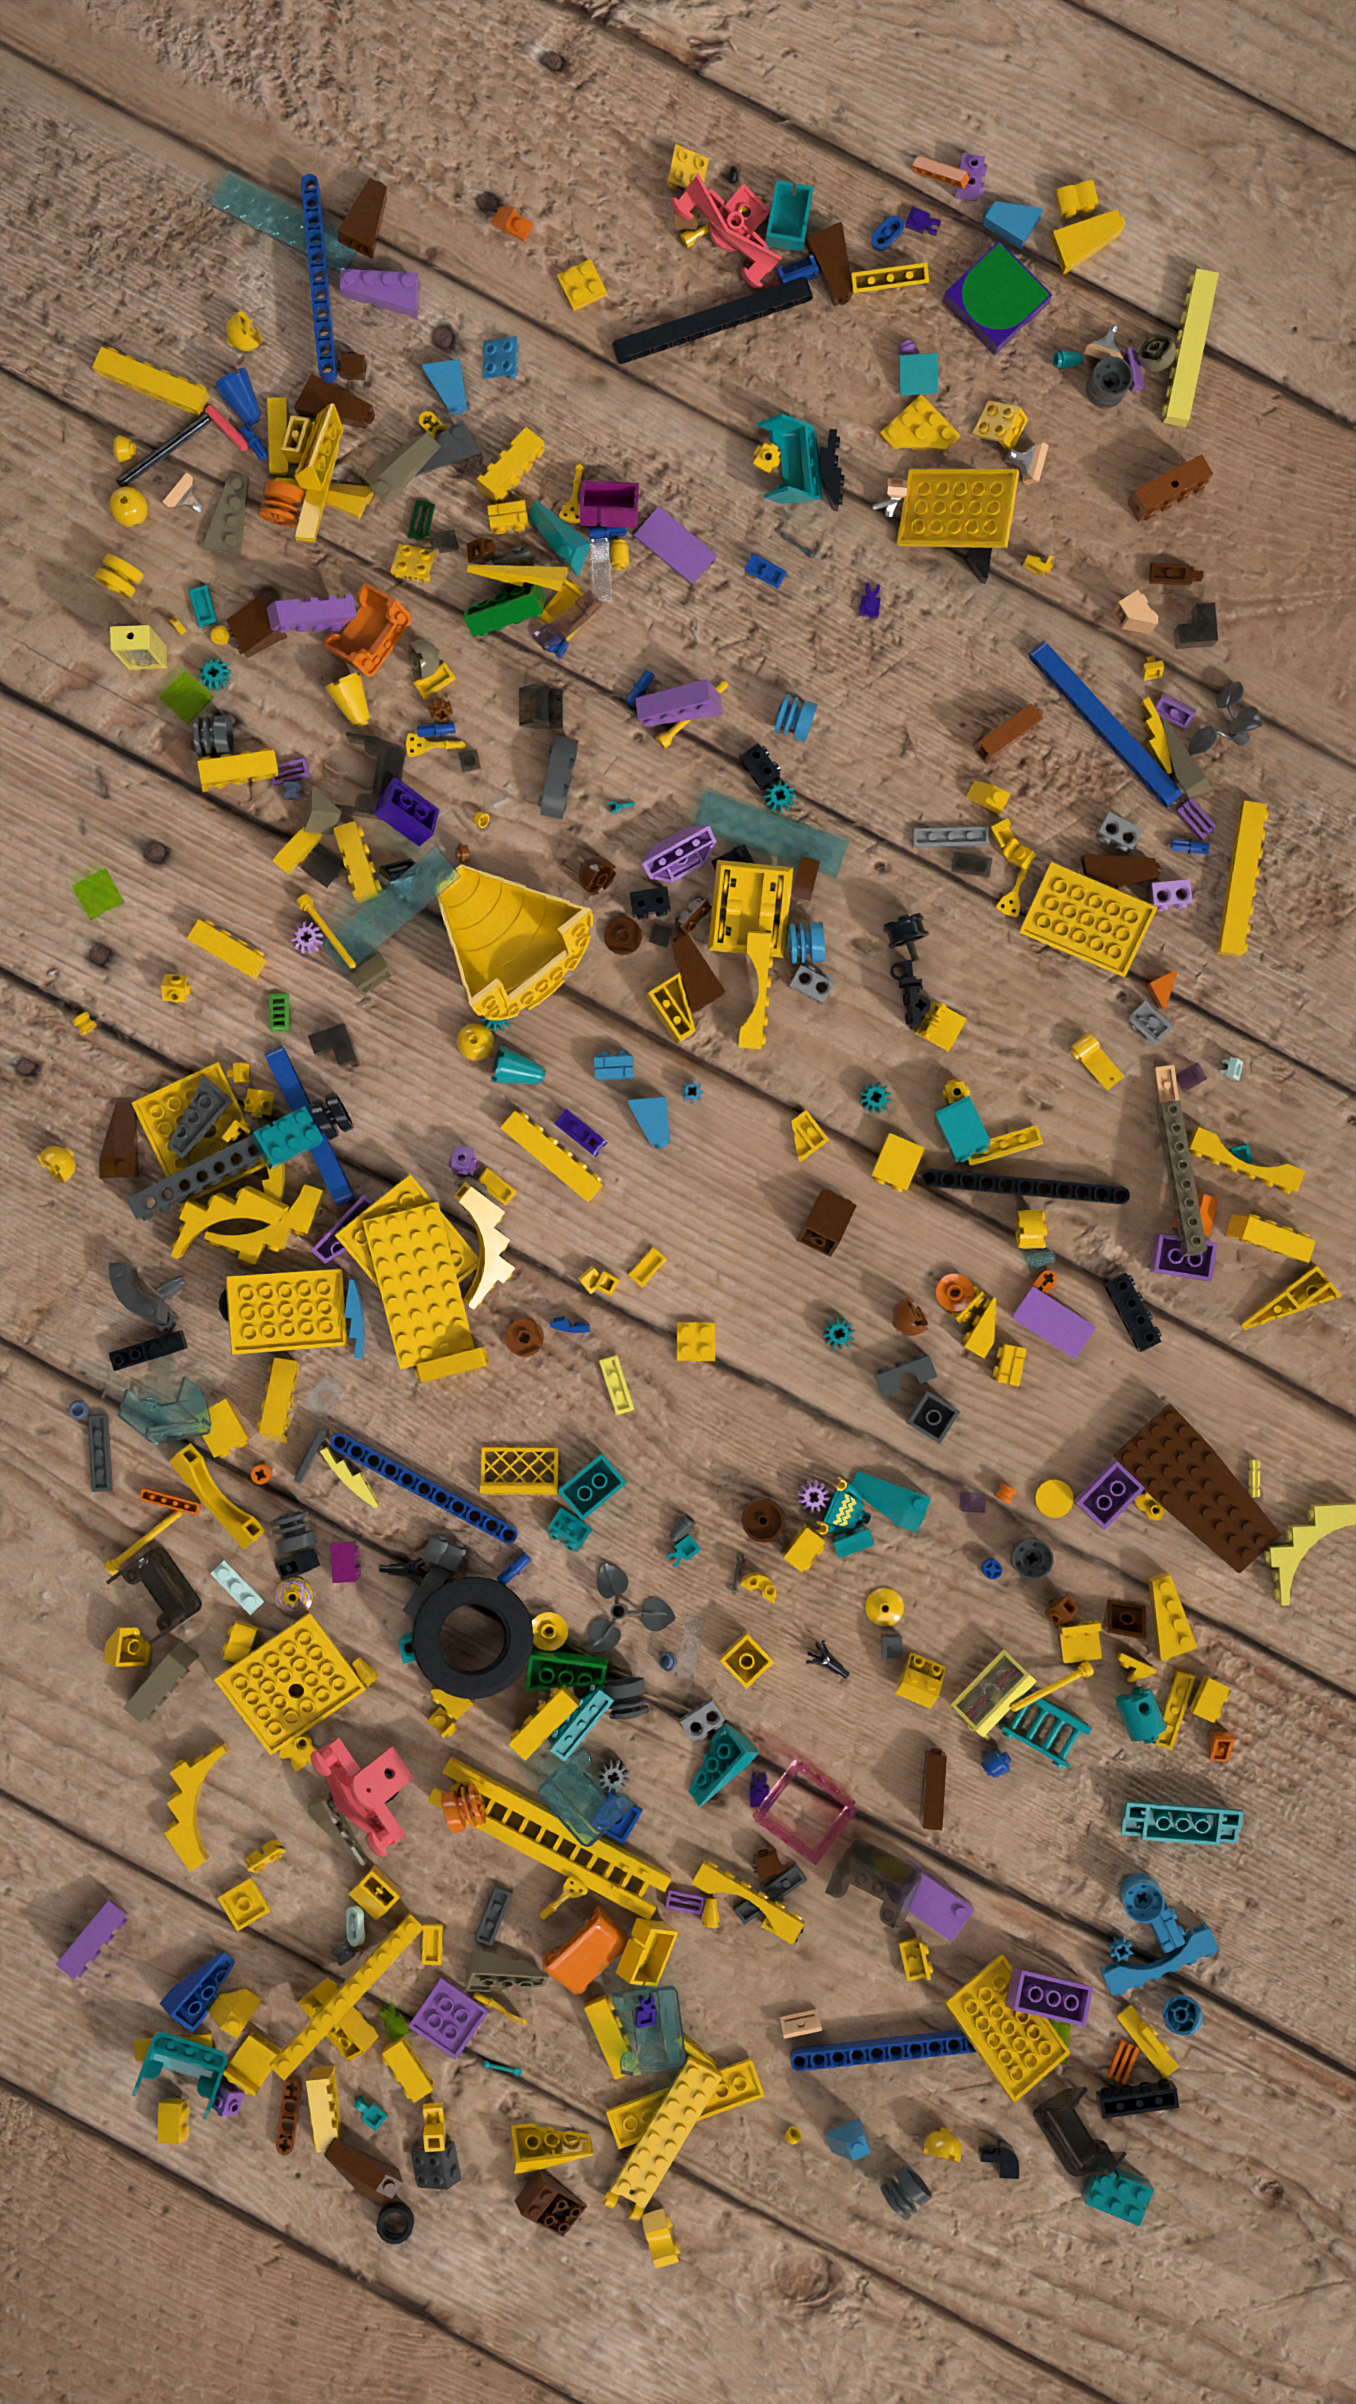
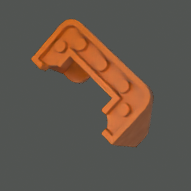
M364 582L357 593V600L361 604V607L356 612L357 616L349 622L341 635L332 632L327 635L321 645L367 677H372L379 670L410 625L411 615L395 598Z
M600 1905L592 1910L594 1916L590 1920L587 1919L585 1925L560 1949L555 1948L554 1954L548 1951L542 1957L543 1969L573 1994H582L597 1975L620 1954H623L630 1938Z

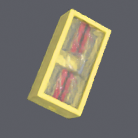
M150 625L110 627L111 651L129 670L167 668L166 645Z
M1003 1649L958 1696L951 1706L978 1734L984 1737L1011 1709V1705L1016 1703L1037 1681Z

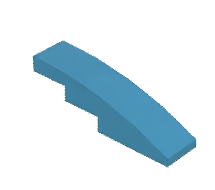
M350 1279L344 1317L352 1318L349 1338H356L354 1358L362 1359L364 1358L366 1340L365 1316L356 1279Z

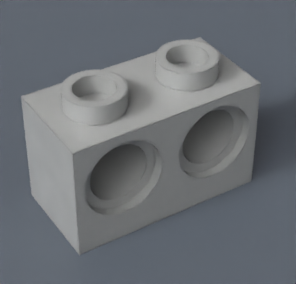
M1108 812L1096 836L1105 844L1111 843L1115 845L1118 851L1130 853L1143 829ZM1107 825L1114 828L1113 834H1109L1106 831ZM1123 834L1131 837L1130 843L1123 840Z
M807 964L805 966L800 965L789 987L823 1005L834 985L832 978L823 973L822 975L815 973L816 969ZM806 974L809 976L810 981L806 984L801 983L799 976ZM823 983L826 986V991L823 993L818 992L816 985Z
M713 1697L680 1718V1723L692 1741L704 1739L708 1735V1731L719 1729L723 1726V1721H725V1716ZM710 1711L716 1712V1719H708L707 1713ZM693 1722L701 1724V1728L697 1731L692 1730L690 1726Z

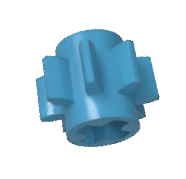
M691 1080L690 1085L683 1083L684 1087H686L685 1090L680 1091V1093L686 1095L683 1100L690 1099L691 1104H693L694 1099L701 1101L699 1094L704 1093L703 1090H699L701 1083L695 1085L693 1080ZM688 1088H691V1089L696 1088V1089H697V1090H696V1094H697V1095H696V1096H694V1095L689 1096V1095H688V1093H689Z
M1124 1936L1121 1939L1114 1937V1942L1108 1944L1109 1948L1112 1949L1109 1953L1110 1956H1116L1117 1962H1120L1121 1959L1128 1961L1127 1957L1129 1954H1133L1132 1950L1129 1949L1132 1946L1131 1942L1125 1943Z

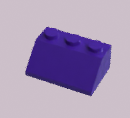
M394 777L377 801L374 815L420 847L433 836L440 809Z

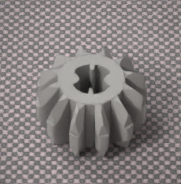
M610 1759L609 1766L604 1762L602 1763L604 1769H598V1773L601 1776L597 1780L602 1782L601 1788L608 1786L607 1792L609 1793L611 1788H614L615 1793H618V1786L624 1790V1783H629L630 1779L626 1776L630 1775V1771H624L627 1767L626 1764L619 1766L620 1760L613 1764V1760ZM613 1772L617 1773L614 1780L611 1779Z

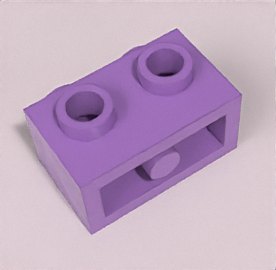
M962 153L959 169L966 170L970 180L964 189L956 187L954 199L977 202L978 196L983 194L984 183L981 182V178L986 175L987 164H984L985 156Z

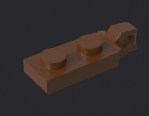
M1150 564L1149 584L1192 585V582H1201L1203 579V571L1193 570V567L1189 566V564Z

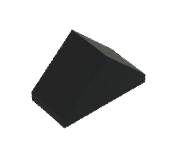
M978 548L966 559L967 565L983 584L988 579L992 548Z

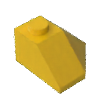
M118 1627L105 1643L103 1662L115 1667L149 1666L151 1646L141 1636V1632L137 1627Z
M247 1988L231 1993H222L216 1998L209 2009V2013L222 2030L237 2039L262 1998Z

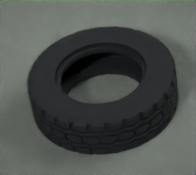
M462 1577L449 1581L435 1589L420 1606L412 1629L413 1653L424 1676L438 1689L463 1699L486 1698L500 1693L512 1685L527 1666L533 1648L534 1633L532 1621L526 1606L518 1595L507 1586L488 1578ZM467 1604H479L491 1609L499 1617L505 1635L504 1645L497 1659L489 1666L475 1671L462 1670L452 1665L443 1654L440 1645V1632L445 1619L455 1609Z

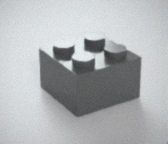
M925 1390L905 1423L940 1444L960 1411Z

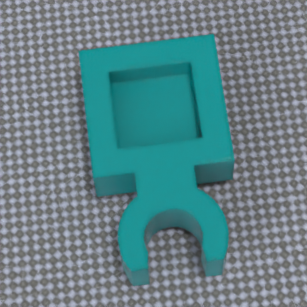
M688 1534L674 1546L677 1551L667 1554L666 1559L668 1560L672 1556L676 1557L677 1561L672 1566L677 1567L680 1564L681 1558H684L687 1562L701 1550V1547Z

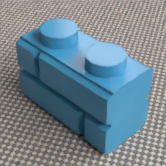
M628 1051L617 1052V1055L609 1056V1052H602L594 1057L596 1081L634 1079L632 1054L629 1055Z
M1166 1904L1162 1915L1157 1920L1149 1923L1164 1953H1168L1186 1943L1183 1938L1186 1934L1182 1926H1177L1175 1919H1177L1175 1911L1172 1907L1168 1908Z

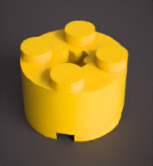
M1021 1210L1016 1212V1243L1018 1248L1046 1247V1239L1043 1237L1047 1236V1224H1043V1221H1045V1210Z

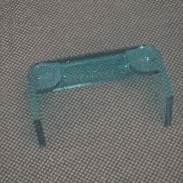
M186 1376L182 1378L176 1401L161 1404L154 1397L140 1399L129 1389H125L117 1415L146 1440L154 1444L207 1435L210 1433L212 1426L206 1394Z

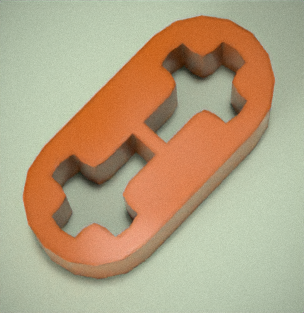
M1044 1270L1030 1287L1034 1286L1037 1289L1042 1287L1040 1291L1047 1295L1056 1284L1057 1275L1052 1270ZM1051 1274L1052 1282H1046L1045 1285H1042L1045 1281L1043 1276Z

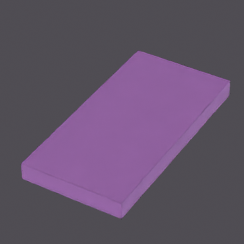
M659 506L634 534V538L691 585L695 583L717 556Z
M1034 1286L1030 1287L1011 1316L1013 1320L1074 1359L1096 1329L1094 1325Z

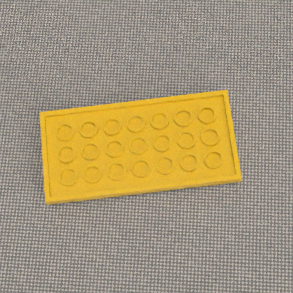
M438 1201L362 1220L400 1370L416 1366L419 1363L475 1349Z

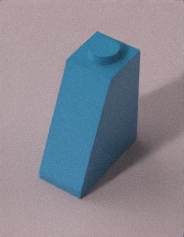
M995 201L992 207L988 206L982 216L984 217L983 226L1021 249L1041 219L1043 209Z
M460 359L422 364L425 377L448 413L458 415L468 411Z
M666 1097L628 1100V1105L650 1145H655V1149L666 1148V1144H670Z
M860 2118L824 2133L831 2152L852 2161L871 2154L867 2134Z

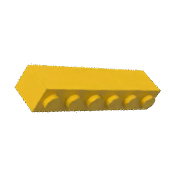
M101 347L92 366L99 376L198 417L203 414L210 398L204 386L197 383L193 385L181 376H178V378L171 376V373L164 369H160V371L154 369L151 364L147 362L140 363L134 357L127 354L123 356L111 347H108V349Z
M514 1111L500 1128L589 1203L603 1187L601 1184L602 1179L595 1173L590 1175L586 1171L588 1167L580 1160L576 1163L571 1158L573 1154L566 1148L561 1150L557 1146L559 1142L551 1135L548 1138L543 1135L542 1132L544 1130L538 1124L532 1125L529 1123V1117L524 1112L520 1111L518 1113Z

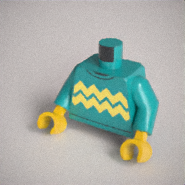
M840 1476L837 1477L840 1480L839 1484H832L835 1490L823 1516V1522L817 1521L821 1528L815 1530V1532L819 1534L846 1532L850 1528L854 1529L857 1521L866 1525L870 1521L871 1514L862 1511L864 1506L862 1495L854 1485L844 1481Z

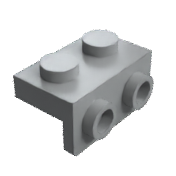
M1147 999L1128 1018L1129 1024L1135 1030L1139 1029L1144 1034L1143 1037L1147 1042L1155 1045L1174 1027Z

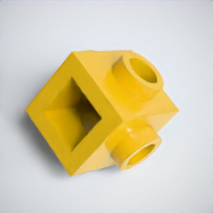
M768 442V444L763 443L761 446L758 445L753 453L755 458L751 465L769 474L772 468L776 469L781 461V458H779L781 453L777 451L778 447L771 442ZM765 454L769 455V460L765 459Z
M165 974L161 983L162 1001L185 1003L187 996L191 995L192 986L188 983V976Z
M957 1078L947 1081V1085H944L943 1090H941L943 1101H946L947 1105H951L969 1096L970 1090L968 1084L965 1085L964 1081L959 1082ZM954 1089H959L960 1095H954Z
M248 1088L244 1101V1111L251 1112V1116L262 1118L263 1115L270 1116L275 1093Z

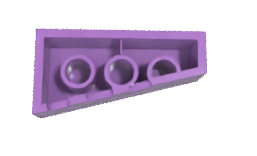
M341 269L340 289L343 297L365 304L376 305V307L381 309L386 308L401 315L406 314L418 320L420 282L417 273Z
M707 679L636 698L638 720L648 727L723 715L720 693Z

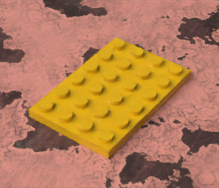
M909 469L907 495L904 497L897 545L910 547L1007 548L1019 471L1017 469Z
M1051 861L1019 933L1125 978L1158 907Z
M342 1269L225 1277L231 1355L347 1346Z
M1000 1954L944 2002V2005L1011 2103H1015L1071 2052L1047 2018L1005 2007L1013 1968L1004 1955Z

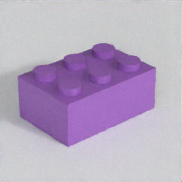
M1155 1234L1150 1272L1212 1281L1217 1243L1205 1241L1207 1250L1203 1254L1182 1257L1179 1237Z
M1112 1460L1074 1499V1502L1096 1524L1105 1530L1145 1488L1118 1461Z

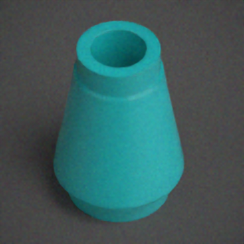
M1059 350L1053 356L1054 367L1060 370L1080 365L1083 362V354L1081 352Z

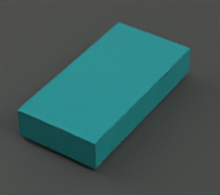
M203 585L189 589L198 627L218 623L208 586Z

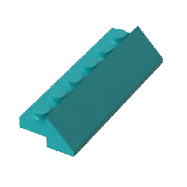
M1126 1801L1121 1809L1122 1821L1120 1832L1121 1835L1141 1836L1142 1840L1220 1846V1842H1238L1239 1829L1242 1828L1244 1811L1240 1809Z

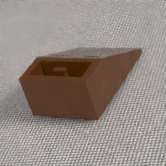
M540 2170L534 2174L514 2200L522 2216L563 2237L587 2207V2204L556 2179Z

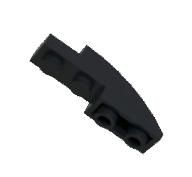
M829 429L828 447H820V476L826 498L833 511L838 512L839 505L843 504V493H840V486L844 487L845 475L841 474L842 468L838 467L839 455H835L836 448L840 446V436H837V429Z
M183 1330L108 1354L113 1371H117L187 1349L188 1345Z

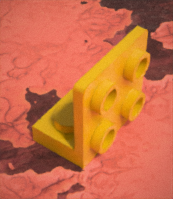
M988 401L973 431V435L999 441L1003 449L1009 452L1011 449H1014L1028 418L1019 406Z
M1091 1620L1058 1626L1064 1663L1102 1658L1099 1631H1101L1100 1622Z

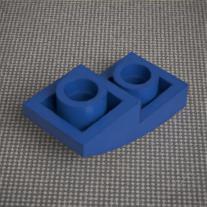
M565 1316L553 1318L554 1322H550V1327L565 1332H591L590 1324L585 1325V1321L575 1322L574 1326L571 1327L570 1320H565Z

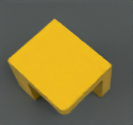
M1008 818L991 826L989 829L999 850L1003 849L1012 838H1015L1009 828L1011 823Z

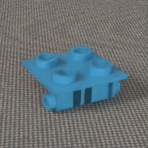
M517 336L484 341L483 379L508 376V379L511 380L516 379L518 375L517 348L519 347Z

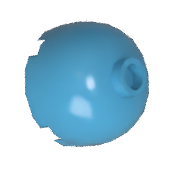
M1181 1994L1171 1997L1163 2007L1162 2017L1166 2023L1165 2026L1174 2034L1180 2036L1192 2035L1202 2026V2009L1189 1996Z

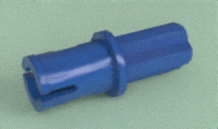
M246 424V427L242 426L239 431L248 442V447L252 448L259 460H266L269 453L261 443V438L257 437L250 424Z
M589 527L590 540L609 539V537L627 534L626 527Z
M646 670L639 681L633 684L634 688L625 698V701L635 707L636 698L641 697L643 693H647L646 689L655 678V675Z
M454 721L417 726L418 737L435 735L439 737V735L456 734Z
M1173 839L1170 849L1172 851L1187 852L1190 855L1191 853L1208 855L1209 851L1207 849H1210V843L1193 842L1192 839L1189 841Z
M523 1552L512 1564L509 1563V1566L497 1576V1580L499 1583L506 1585L516 1574L519 1575V1572L532 1560Z

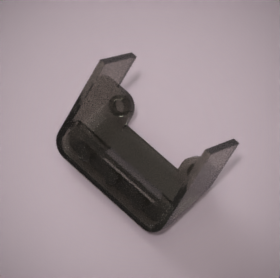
M346 732V737L350 743L364 745L367 754L378 758L372 794L362 793L358 795L354 807L335 804V806L344 815L381 820L374 815L377 801L394 777L402 782L406 753L400 745L379 737Z
M163 1547L153 1548L106 1581L107 1584H110L120 1576L131 1585H136L142 1581L161 1608L163 1613L156 1619L157 1627L161 1633L148 1642L150 1645L197 1613L202 1607L201 1599Z
M1087 2087L1064 2089L1036 2107L1033 2111V2116L1065 2170L1070 2175L1075 2177L1110 2175L1127 2155L1125 2151L1111 2152L1105 2141L1092 2139L1074 2108L1079 2105L1080 2099L1088 2091Z

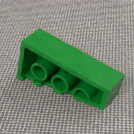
M526 583L523 587L515 585L512 591L506 593L503 590L497 593L491 601L489 598H486L465 608L464 620L473 637L484 636L490 631L502 630L513 623L519 624L525 619L540 616L543 613L546 594L542 586Z
M532 1648L531 1656L529 1657L525 1692L540 1689L549 1690L550 1688H559L563 1685L569 1688L570 1686L580 1687L604 1684L608 1658Z

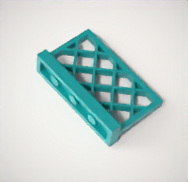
M602 1684L590 1685L579 1698L581 1701L579 1706L548 1737L551 1745L549 1750L564 1762L614 1702V1699L607 1694Z

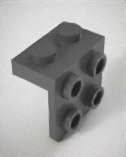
M523 545L512 548L513 551L507 553L505 551L498 552L494 555L495 559H492L493 565L534 566L528 547H523ZM499 581L502 591L504 590L506 593L515 588L514 584Z
M455 2141L446 2142L444 2151L425 2152V2148H414L411 2150L416 2183L419 2188L448 2190L462 2180Z

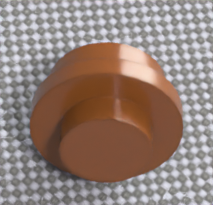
M459 843L458 848H455L456 859H459L461 863L469 860L468 845Z

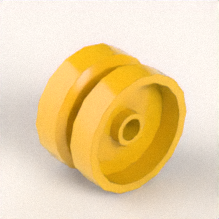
M106 553L102 560V564L106 569L98 568L94 579L110 591L131 600L136 591L132 584L139 585L144 577L143 573L117 556Z

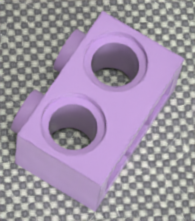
M1190 879L1151 883L1148 886L1150 903L1158 907L1157 911L1168 910V907L1173 906L1176 909H1184L1192 903ZM1176 891H1182L1184 899H1178ZM1158 892L1165 895V901L1158 900Z

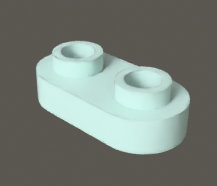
M359 1906L349 1907L346 1911L347 1939L353 1947L363 1944L366 1936L364 1931V1912Z

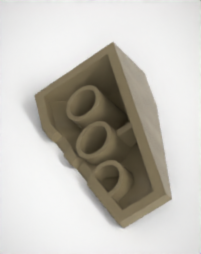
M426 432L378 459L365 473L370 488L382 501L392 502L437 452L441 445L429 432Z
M1164 719L1163 725L1175 775L1179 781L1176 785L1182 794L1186 792L1189 797L1212 791L1206 777L1168 721Z
M331 1792L312 1801L307 1807L310 1819L312 1821L315 1820L316 1824L359 1864L364 1865L368 1858L344 1815L336 1809Z
M476 1950L471 1952L468 1960L465 1991L491 1992L490 1988L495 1987L509 1990V1987L516 1985L521 1989L543 1987L546 1985L549 1974L493 1952Z

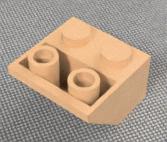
M1138 590L1119 601L1112 611L1120 627L1126 630L1149 634L1159 622L1157 613L1150 609L1147 604V598L1143 593L1140 594Z

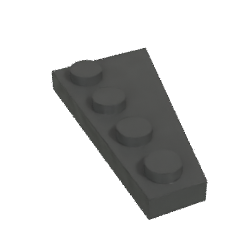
M463 420L434 437L441 447L414 477L432 472L438 468L447 467L456 462H462L469 458L483 455Z
M203 1075L201 1083L184 1112V1116L180 1124H178L168 1147L184 1159L234 1100Z

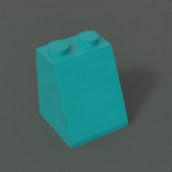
M970 1096L935 1112V1125L955 1162H964L971 1158L970 1155L976 1152L978 1154L983 1153L990 1146V1139Z

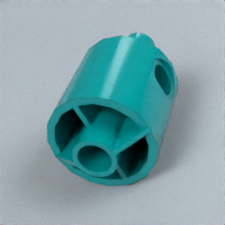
M1141 1686L1132 1690L1133 1693L1129 1695L1122 1694L1115 1698L1116 1706L1130 1740L1134 1742L1143 1740L1144 1744L1158 1740V1734L1166 1730L1167 1726L1153 1691L1150 1688L1143 1689Z

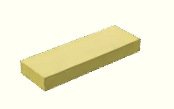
M618 1355L599 1360L615 1414L619 1415L634 1410Z

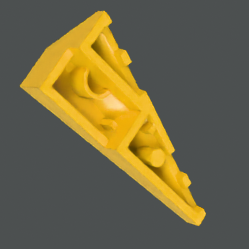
M281 477L274 479V481H281L299 487L296 479ZM330 482L324 506H329L360 520L366 505H369L373 497L374 491L370 486ZM302 489V490L305 492V495H304V497H305V496H306L307 489Z
M468 565L467 572L521 587H523L524 582L557 591L562 590L569 571V567Z
M1315 1264L1240 1325L1244 1330L1271 1320L1323 1304L1329 1300L1340 1298L1342 1295Z

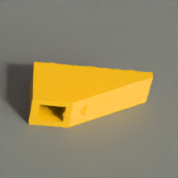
M995 1297L985 1300L982 1305V1309H984L982 1314L975 1317L972 1322L973 1329L971 1332H967L962 1339L964 1348L983 1359L994 1343Z

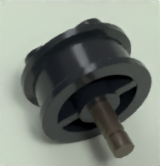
M920 913L911 916L904 915L897 918V922L892 921L884 924L883 931L888 934L890 940L889 948L907 945L912 962L918 961L919 957L916 954L914 942L929 935V932L925 931L922 920H924L923 915Z

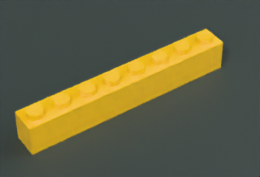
M1244 800L1239 807L1216 954L1240 957L1246 953L1248 948L1246 935L1249 934L1251 929V923L1248 922L1249 916L1252 915L1254 910V904L1251 903L1252 897L1256 895L1257 885L1254 884L1255 878H1258L1260 867L1257 865L1258 859H1261L1263 848L1260 846L1261 840H1264L1266 829H1263L1264 821H1267L1269 810H1266L1267 804Z

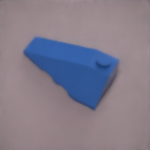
M223 1951L174 1986L159 2004L169 2016L193 2032L207 2016L211 2001L216 1999L218 1995L216 1992L220 1984L225 1982L235 1961Z

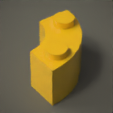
M664 2208L643 2214L644 2232L649 2244L652 2261L656 2268L679 2262L677 2254H680V2247L678 2241L674 2242L670 2228L673 2227L670 2214L666 2215Z

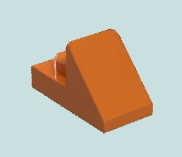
M500 206L491 221V225L525 242L533 227V222L516 214L515 207Z

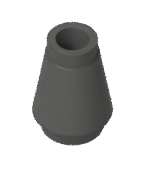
M180 1275L159 1283L160 1285L156 1289L162 1299L166 1300L167 1298H172L186 1284Z
M684 1513L682 1516H679L669 1537L678 1543L679 1540L694 1529L696 1522Z

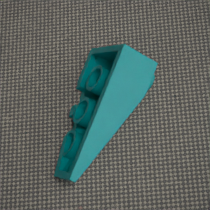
M534 500L528 516L561 563L565 567H569V570L575 575H579L591 542L540 502Z
M856 1470L852 1485L857 1488L862 1498L897 1526L917 1533L931 1498L922 1493Z
M724 1723L712 1737L711 1747L708 1753H705L703 1765L700 1771H697L688 1791L698 1806L705 1804L745 1769L759 1753L746 1736L727 1723Z

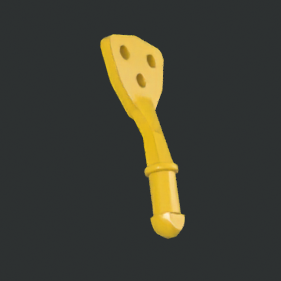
M577 464L575 467L574 480L572 481V496L559 514V518L568 523H580L578 490L582 483L581 479L584 471L582 464Z
M408 733L406 740L407 756L410 758L420 756L433 748L462 750L466 747L465 742L461 740L432 742L413 733Z
M1032 863L1025 870L1020 869L1012 891L1003 896L996 905V909L1005 915L1014 917L1019 915L1020 899L1018 893L1020 885L1026 879L1025 876Z
M570 1875L564 1883L561 1896L540 1912L541 1919L548 1918L567 1899L578 1898L587 1894L588 1888L582 1881Z
M479 1992L473 1994L475 2000L499 2010L507 2019L523 2027L527 2025L526 2020L510 2014L499 2003L494 2001V1998Z

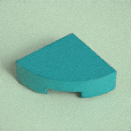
M1248 1144L1228 1148L1229 1152L1245 1163H1253Z

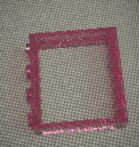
M794 1760L753 1813V1817L757 1823L816 1866L857 1813L858 1809L855 1805L856 1801L849 1795L843 1796L840 1793L841 1790L836 1785L827 1784L825 1782L826 1779L818 1772L816 1774L811 1772V1767L805 1762L799 1763L797 1760ZM798 1771L846 1806L813 1850L765 1815Z

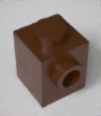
M356 352L341 353V360H338L337 369L343 379L366 380L367 361L365 355H360Z
M762 1849L754 1855L755 1861L751 1863L754 1873H758L759 1878L782 1873L776 1849L770 1851Z

